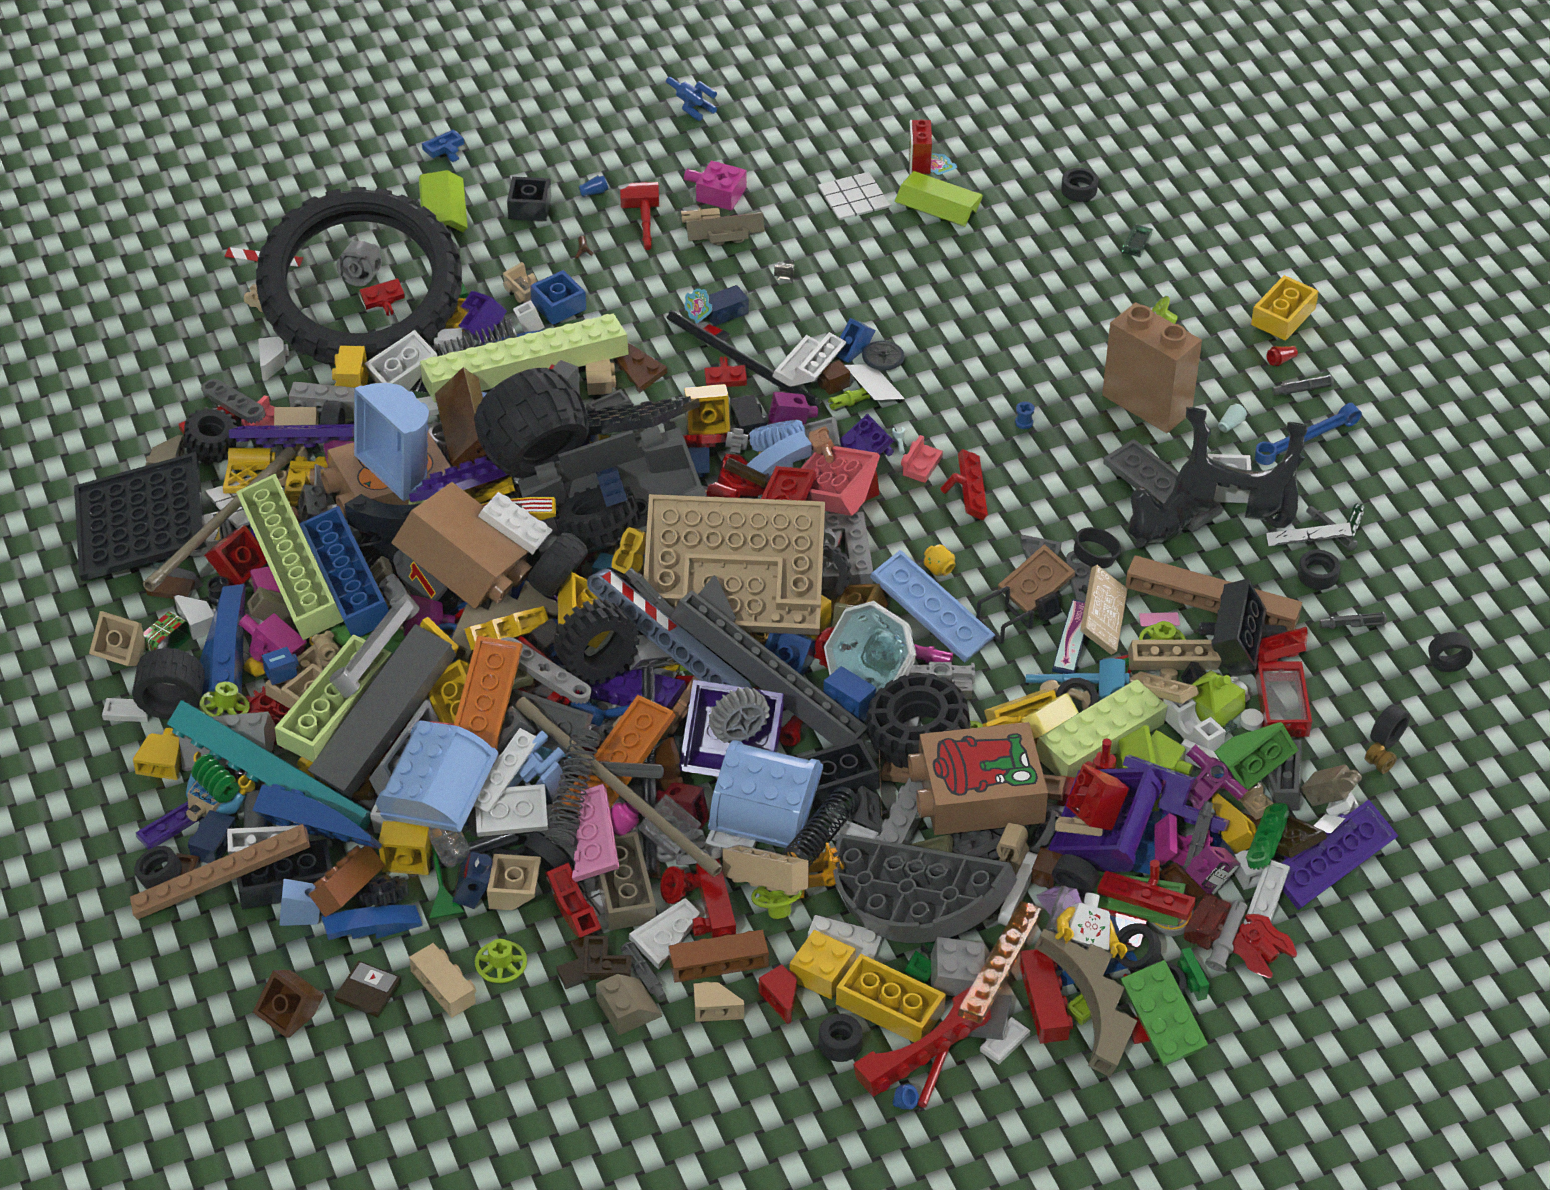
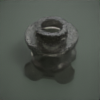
M792 260L791 264L779 261L778 265H774V276L777 277V281L780 279H790V283L793 284L795 260Z

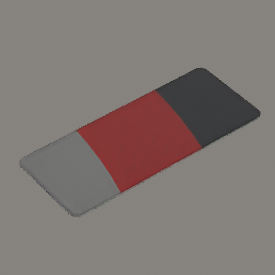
M702 320L699 323H695V325L703 328L704 331L710 332V334L723 341L731 335Z

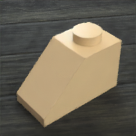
M702 982L694 984L695 1022L744 1019V1001L720 983Z

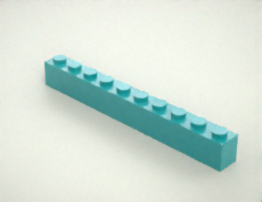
M182 700L167 723L174 728L172 731L174 734L183 739L185 736H188L192 739L191 744L200 749H203V747L210 750L209 754L220 761L222 757L229 761L227 764L229 767L238 772L240 769L247 772L246 776L257 783L260 779L266 783V786L271 787L272 784H277L286 788L285 791L291 792V789L302 791L305 793L304 796L338 811L364 830H366L371 822V812Z

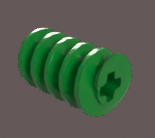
M211 754L201 756L194 763L191 771L192 777L217 802L226 803L237 794L240 786L236 783L235 777L230 775L229 771L225 770Z

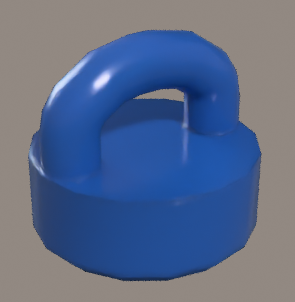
M910 1084L900 1085L895 1091L893 1106L903 1110L915 1108L919 1099L917 1089Z

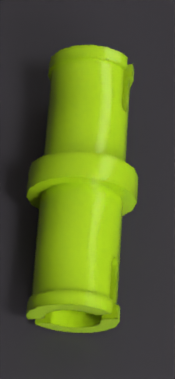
M863 387L853 391L847 390L841 395L830 397L828 403H833L829 404L831 410L844 406L850 407L856 402L869 399L870 394L866 395L865 393L868 392Z

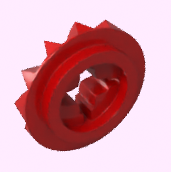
M671 866L666 869L661 878V896L668 904L678 903L682 900V896H686L685 888L688 886L686 885L687 876L684 875V869L678 866Z

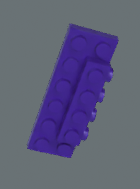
M354 424L239 426L229 430V438H236V442H246L256 438V444H263V448L276 447V444H283V447H296V444H304V447H316V443L326 444L333 440H351V438H354Z
M487 456L474 459L475 463L469 461L459 464L460 468H457V466L445 468V473H442V471L430 473V478L422 480L423 485L416 487L417 491L409 493L410 502L427 500L451 482L465 490L507 476L508 474L498 469L490 460H487Z
M623 666L626 670L622 674L619 671L616 672V677L612 680L606 677L605 683L599 684L595 680V684H589L585 681L591 688L590 698L613 705H630L637 695L642 696V670H630L629 667ZM654 673V702L671 709L686 689L685 681Z
M1370 800L1364 802L1347 816L1343 813L1340 814L1338 817L1346 819L1332 833H1326L1327 838L1292 858L1284 856L1286 860L1282 864L1290 866V870L1282 891L1297 910L1301 909L1398 837L1397 833Z

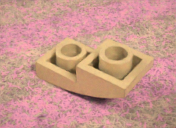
M1259 782L1251 787L1240 799L1241 803L1255 819L1262 818L1265 808L1274 804L1263 794V785Z

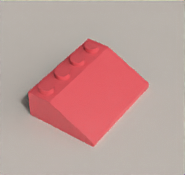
M834 446L831 448L834 460L828 463L823 453L817 454L814 452L801 467L802 469H813L817 475L805 501L825 502V511L853 516L866 499L880 455L875 452Z

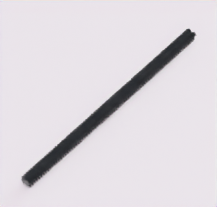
M672 310L669 311L666 318L671 323L691 333V335L724 353L729 358L745 365L746 368L787 391V393L803 394L808 405L817 406L819 409L822 400L816 398L813 394L805 391V389L803 390V388L801 389V387L799 388V386L797 387V385L788 386L772 377L774 374L773 370L771 371V369L760 364V362L758 363V361L750 359L745 353L739 352L738 349L730 346V344L728 345V343L726 344L725 341L715 337L710 332L704 331L703 328L690 322V320L688 321V319L686 320V318L684 319L683 316Z
M652 665L643 666L642 697L654 702L655 692L653 691H655V687L653 686H655V682L653 681H655V677L653 676H655V670ZM655 747L647 756L643 764L656 763L654 762L656 761V757H654L656 756L654 752ZM643 777V800L656 810L654 808L656 807V803H654L656 802V795H654L656 794V790H654L656 789V785H654L656 784V780H654L656 778ZM643 816V857L649 875L650 873L657 872V868H655L657 867V863H655L657 861L655 860L657 859V855H655V851H657L655 850L656 826Z

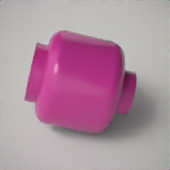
M624 802V804L616 803L610 809L614 835H625L637 826L639 813L628 802Z

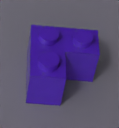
M471 291L460 306L468 313L458 326L468 335L470 332L476 341L475 330H477L482 343H485L481 328L484 329L489 339L487 326L493 331V324L497 326L503 320L507 310L492 297Z

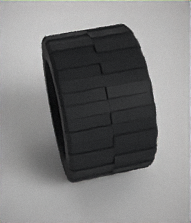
M155 649L145 653L137 664L132 690L134 702L145 713L163 719L171 718L181 700L198 709L205 678L203 665L196 657L179 649Z

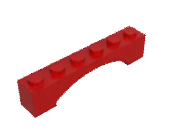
M970 986L952 998L953 1007L949 1014L925 1037L894 1051L878 1054L872 1051L855 1062L853 1066L856 1079L873 1097L880 1092L886 1091L892 1084L906 1078L910 1072L919 1066L925 1065L934 1056L945 1052L960 1039L966 1038L969 1033L979 1026H984L992 1018L990 1004Z

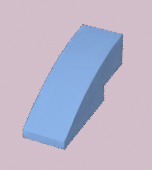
M800 431L770 446L750 461L747 466L772 476L776 466L793 468V462L810 457L812 444L805 434Z
M556 761L536 783V785L545 784L546 805L553 804L556 801L555 795L558 794L556 790L560 787L558 782L562 780L560 775L563 771ZM564 781L560 783L561 786H567V783ZM562 788L559 789V792H560V793H565V792H566V791L563 790Z

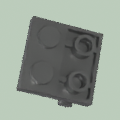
M988 829L950 834L953 838L952 853L991 860L999 858L997 845L1001 837Z

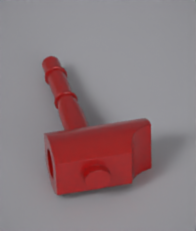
M658 182L630 183L626 188L620 189L621 208L640 207L641 225L643 228L642 241L644 249L650 250L652 241L650 207H659Z

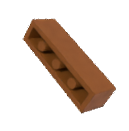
M357 845L345 857L340 859L334 867L329 869L325 873L326 876L321 877L313 884L315 888L308 895L326 917L349 901L385 865L372 847L363 846L360 848Z
M763 930L747 931L740 934L724 935L722 937L700 939L698 941L668 946L669 963L674 983L769 967V952Z

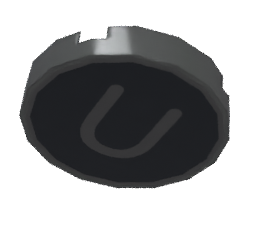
M1049 809L1046 812L1045 823L1037 824L1029 841L1030 851L1037 854L1040 851L1039 847L1041 845L1045 846L1048 844L1055 831V818H1059L1058 812Z

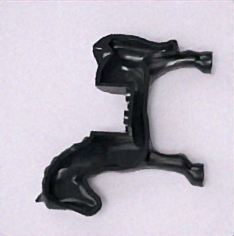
M1186 407V418L1193 427V447L1189 460L1182 466L1176 478L1173 492L1163 505L1159 504L1154 499L1150 490L1145 487H1139L1131 495L1133 515L1130 518L1128 532L1137 540L1135 547L1140 549L1146 543H1163L1168 539L1174 538L1191 522L1194 516L1199 512H1207L1210 509L1217 485L1229 488L1231 484L1237 486L1238 489L1250 490L1245 518L1264 520L1278 529L1290 525L1298 510L1297 470L1305 459L1301 452L1305 447L1304 436L1307 433L1308 425L1296 422L1287 423L1286 430L1290 438L1284 458L1277 466L1264 471L1244 470L1214 461L1208 457L1207 444L1208 438L1211 435V429L1205 422L1207 410Z

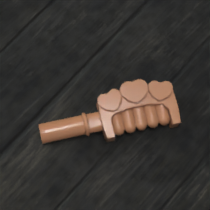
M823 426L811 431L808 440L812 444V450L817 454L823 453L826 462L831 463L834 460L831 452L834 444L828 436L829 431L827 427Z

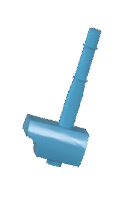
M1116 658L1100 660L1099 673L1026 674V683L1038 684L1048 680H1056L1058 683H1063L1070 678H1083L1091 684H1099V701L1121 689L1125 684L1130 683V673H1126L1125 660Z

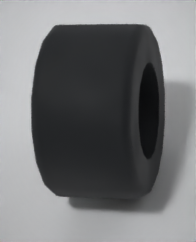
M834 1014L827 1017L821 1023L818 1043L823 1056L832 1061L847 1062L854 1059L860 1053L863 1032L858 1020L850 1015ZM836 1035H844L847 1036L849 1039L838 1041L833 1039L832 1037Z

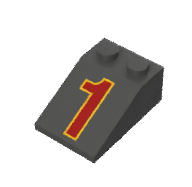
M400 549L395 553L393 562L396 566L397 574L411 595L438 601L448 587Z

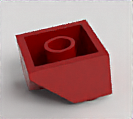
M245 525L225 537L204 554L217 573L228 580L229 586L243 584L251 577L250 570L259 569L267 563L258 541Z

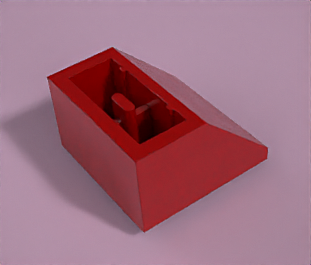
M1082 764L1074 787L1068 797L1066 807L1089 827L1112 830L1129 788L1116 777Z

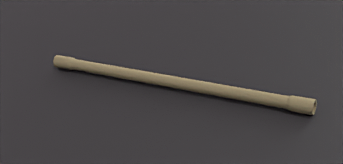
M286 447L247 486L276 474L296 456L295 450L291 447ZM238 495L143 582L146 590L154 591L180 563L242 506Z
M525 697L520 698L515 707L568 751L567 748L570 746L569 740L571 738L544 716ZM575 746L579 749L584 750L581 746ZM570 747V751H578L575 748ZM574 753L580 757L593 759V757L586 754ZM596 759L590 761L594 766L589 769L689 854L712 877H716L721 872L723 867L709 854L704 853ZM580 761V762L583 763L584 765H588V766L591 765V764H589V763H587V762Z

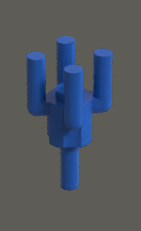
M672 77L666 79V83L676 89V96L685 102L682 110L698 121L702 120L703 115L692 108L696 105L702 106L712 114L716 113L717 108L702 98V92L714 99L717 96L716 91L700 81L694 87L686 81L680 84Z

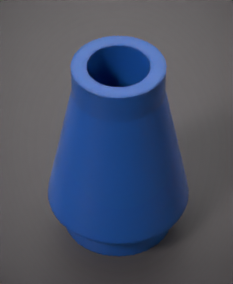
M597 175L583 185H580L579 190L582 197L602 194L608 190V185L604 175Z

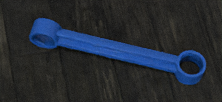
M1353 403L1344 405L1338 414L1308 427L1307 433L1304 436V442L1340 425L1345 424L1347 427L1355 425L1360 420L1362 412ZM1289 436L1275 443L1265 441L1257 444L1255 460L1262 465L1274 463L1276 455L1287 450L1290 440ZM1261 452H1269V453H1271V454H1270V455H1264V454H1262Z

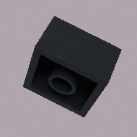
M512 176L507 198L508 219L547 221L552 197L551 179Z

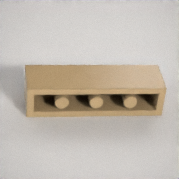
M1132 640L1128 649L1129 670H1161L1162 668L1185 670L1190 662H1198L1201 670H1217L1221 663V658L1213 650L1212 640Z
M736 845L723 849V876L732 878L733 882H749L750 886H766L767 890L770 891L783 890L784 894L796 895L798 891L808 889V860Z

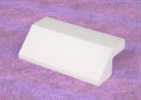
M830 332L821 342L806 335L777 367L772 377L788 386L815 381L846 345V341Z

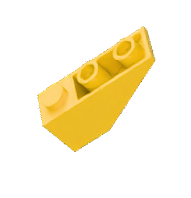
M1215 792L1211 801L1213 803L1212 808L1217 816L1230 820L1227 829L1224 832L1221 831L1222 836L1220 839L1235 854L1249 849L1257 831L1255 824Z

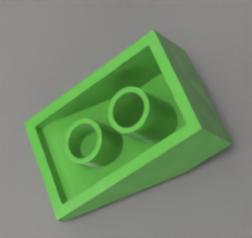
M1279 722L1232 737L1216 749L1214 753L1219 761L1227 766L1233 778L1245 789L1249 790L1299 751L1285 726Z

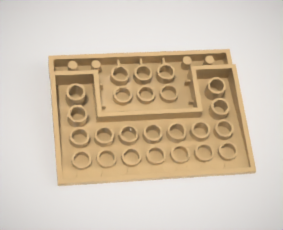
M649 494L644 578L675 610L679 601L691 590L699 594L715 575L736 617L734 623L745 632L819 635L825 502Z

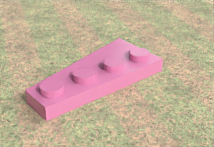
M603 784L586 789L587 794L581 795L585 801L580 802L583 808L579 809L581 816H578L580 825L576 835L578 843L577 851L574 854L575 870L572 873V879L575 882L619 869L607 790Z

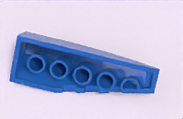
M245 584L224 586L222 588L200 658V662L205 670L202 696L207 692H215V687L220 682L235 684L238 687V693L242 694L244 628L238 624L245 615Z
M272 784L271 787L261 786L252 811L273 825L299 826L303 824L310 835L318 836V834H321L329 839L335 837L349 843L352 838V841L359 845L381 848L382 844L366 830L338 811L304 796V792L296 789H291V792L285 791L286 788L277 784Z

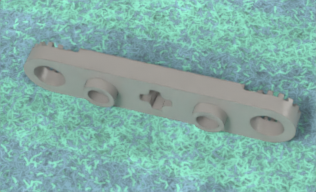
M505 637L501 639L521 643L517 639L511 637ZM522 643L523 648L518 664L520 670L529 673L533 678L561 696H566L570 701L572 700V703L585 704L586 701H589L591 688L588 684ZM578 690H580L579 692H581V690H582V692H584V694L579 695V694H576V693H574V692H576V691H578Z

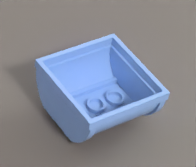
M375 383L354 388V456L402 501L410 499L409 493L417 491L416 487L422 486V480L427 478L429 409L424 402L421 403L416 399L412 391L406 390L401 385Z
M417 721L411 729V737L385 789L380 792L376 800V805L381 812L380 815L386 820L461 832L498 756V751L483 739L462 727Z
M732 740L727 748L713 792L708 829L786 848L807 823L823 770V764L816 759L806 760L744 745L741 741Z

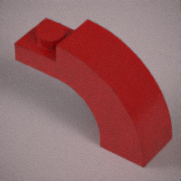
M569 863L545 872L553 889L554 899L573 933L581 938L601 929L593 906L587 903L577 882L572 879L573 872Z

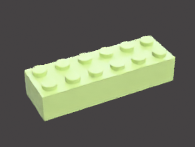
M353 634L275 727L277 745L314 762L391 658V652L382 649L357 681L360 684L358 690L351 696L344 698L329 679L334 672L349 663L366 641Z
M1136 679L1038 737L1036 750L1039 760L1056 776L1076 777L1082 764H1085L1087 761L1093 762L1097 753L1101 752L1103 739L1108 738L1112 741L1110 754H1115L1118 740L1144 725H1149L1150 732L1163 725L1168 706Z

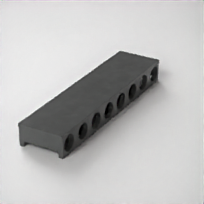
M415 624L309 767L308 771L312 773L314 778L323 781L351 799L456 656L452 644Z

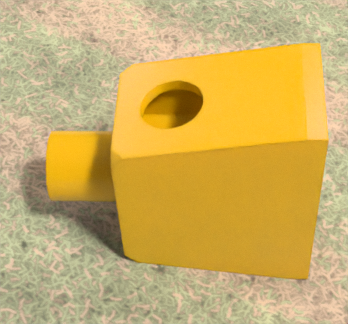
M165 728L162 735L151 733L147 736L133 757L136 774L178 780L181 767L179 737H176L177 735L172 732V728Z

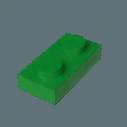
M1191 948L1182 949L1180 960L1177 962L1178 967L1187 979L1189 991L1194 993L1198 1001L1205 1000L1208 995L1209 983Z

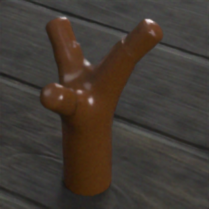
M579 236V250L575 257L579 258L583 252H587L592 256L594 253L588 248L585 236Z

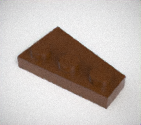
M628 343V355L612 358L617 366L627 374L628 380L635 384L639 394L667 374V367L630 343Z

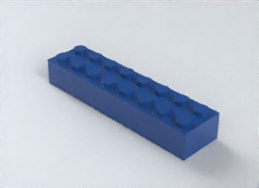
M334 507L299 523L351 637L353 634L358 637L364 636L366 633L375 630L389 612V609L340 507Z

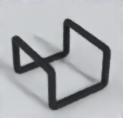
M1009 586L977 602L976 618L995 634L994 639L1000 644L1004 643L1005 628L1018 621H1021L1028 629L1033 628L1034 611L1029 610L1020 615L1009 604ZM1006 591L1005 605L1016 618L1001 626L999 637L980 618L981 604ZM1029 616V623L1024 619Z

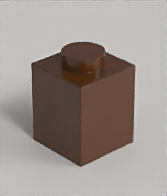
M840 360L829 364L817 379L818 385L829 395L850 387V371Z
M1040 848L1032 867L1031 883L1040 887L1053 888L1056 881L1053 879L1052 871L1063 854Z

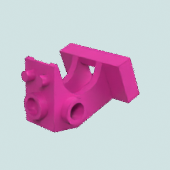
M1170 813L1155 824V860H1158L1161 865L1171 860L1184 866L1193 835L1186 837L1177 833V817ZM1210 830L1207 832L1203 849L1206 846H1210V843L1213 841V838L1210 837Z

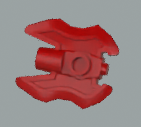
M1246 914L1245 919L1250 924H1241L1239 926V932L1235 935L1232 943L1233 953L1238 954L1252 972L1266 978H1272L1273 974L1264 960L1271 964L1280 955L1279 951L1295 958L1297 957V951L1291 938L1287 934L1279 932L1272 925L1269 917L1259 914Z

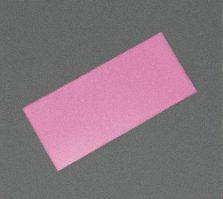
M1178 612L1139 613L1141 626H1150L1161 621L1170 622L1174 626L1180 625Z

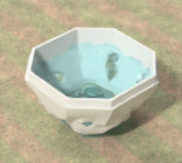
M875 601L846 608L824 646L829 675L842 666L875 686L876 692L880 688H884L889 681H894L903 675L908 676L916 657L910 625Z

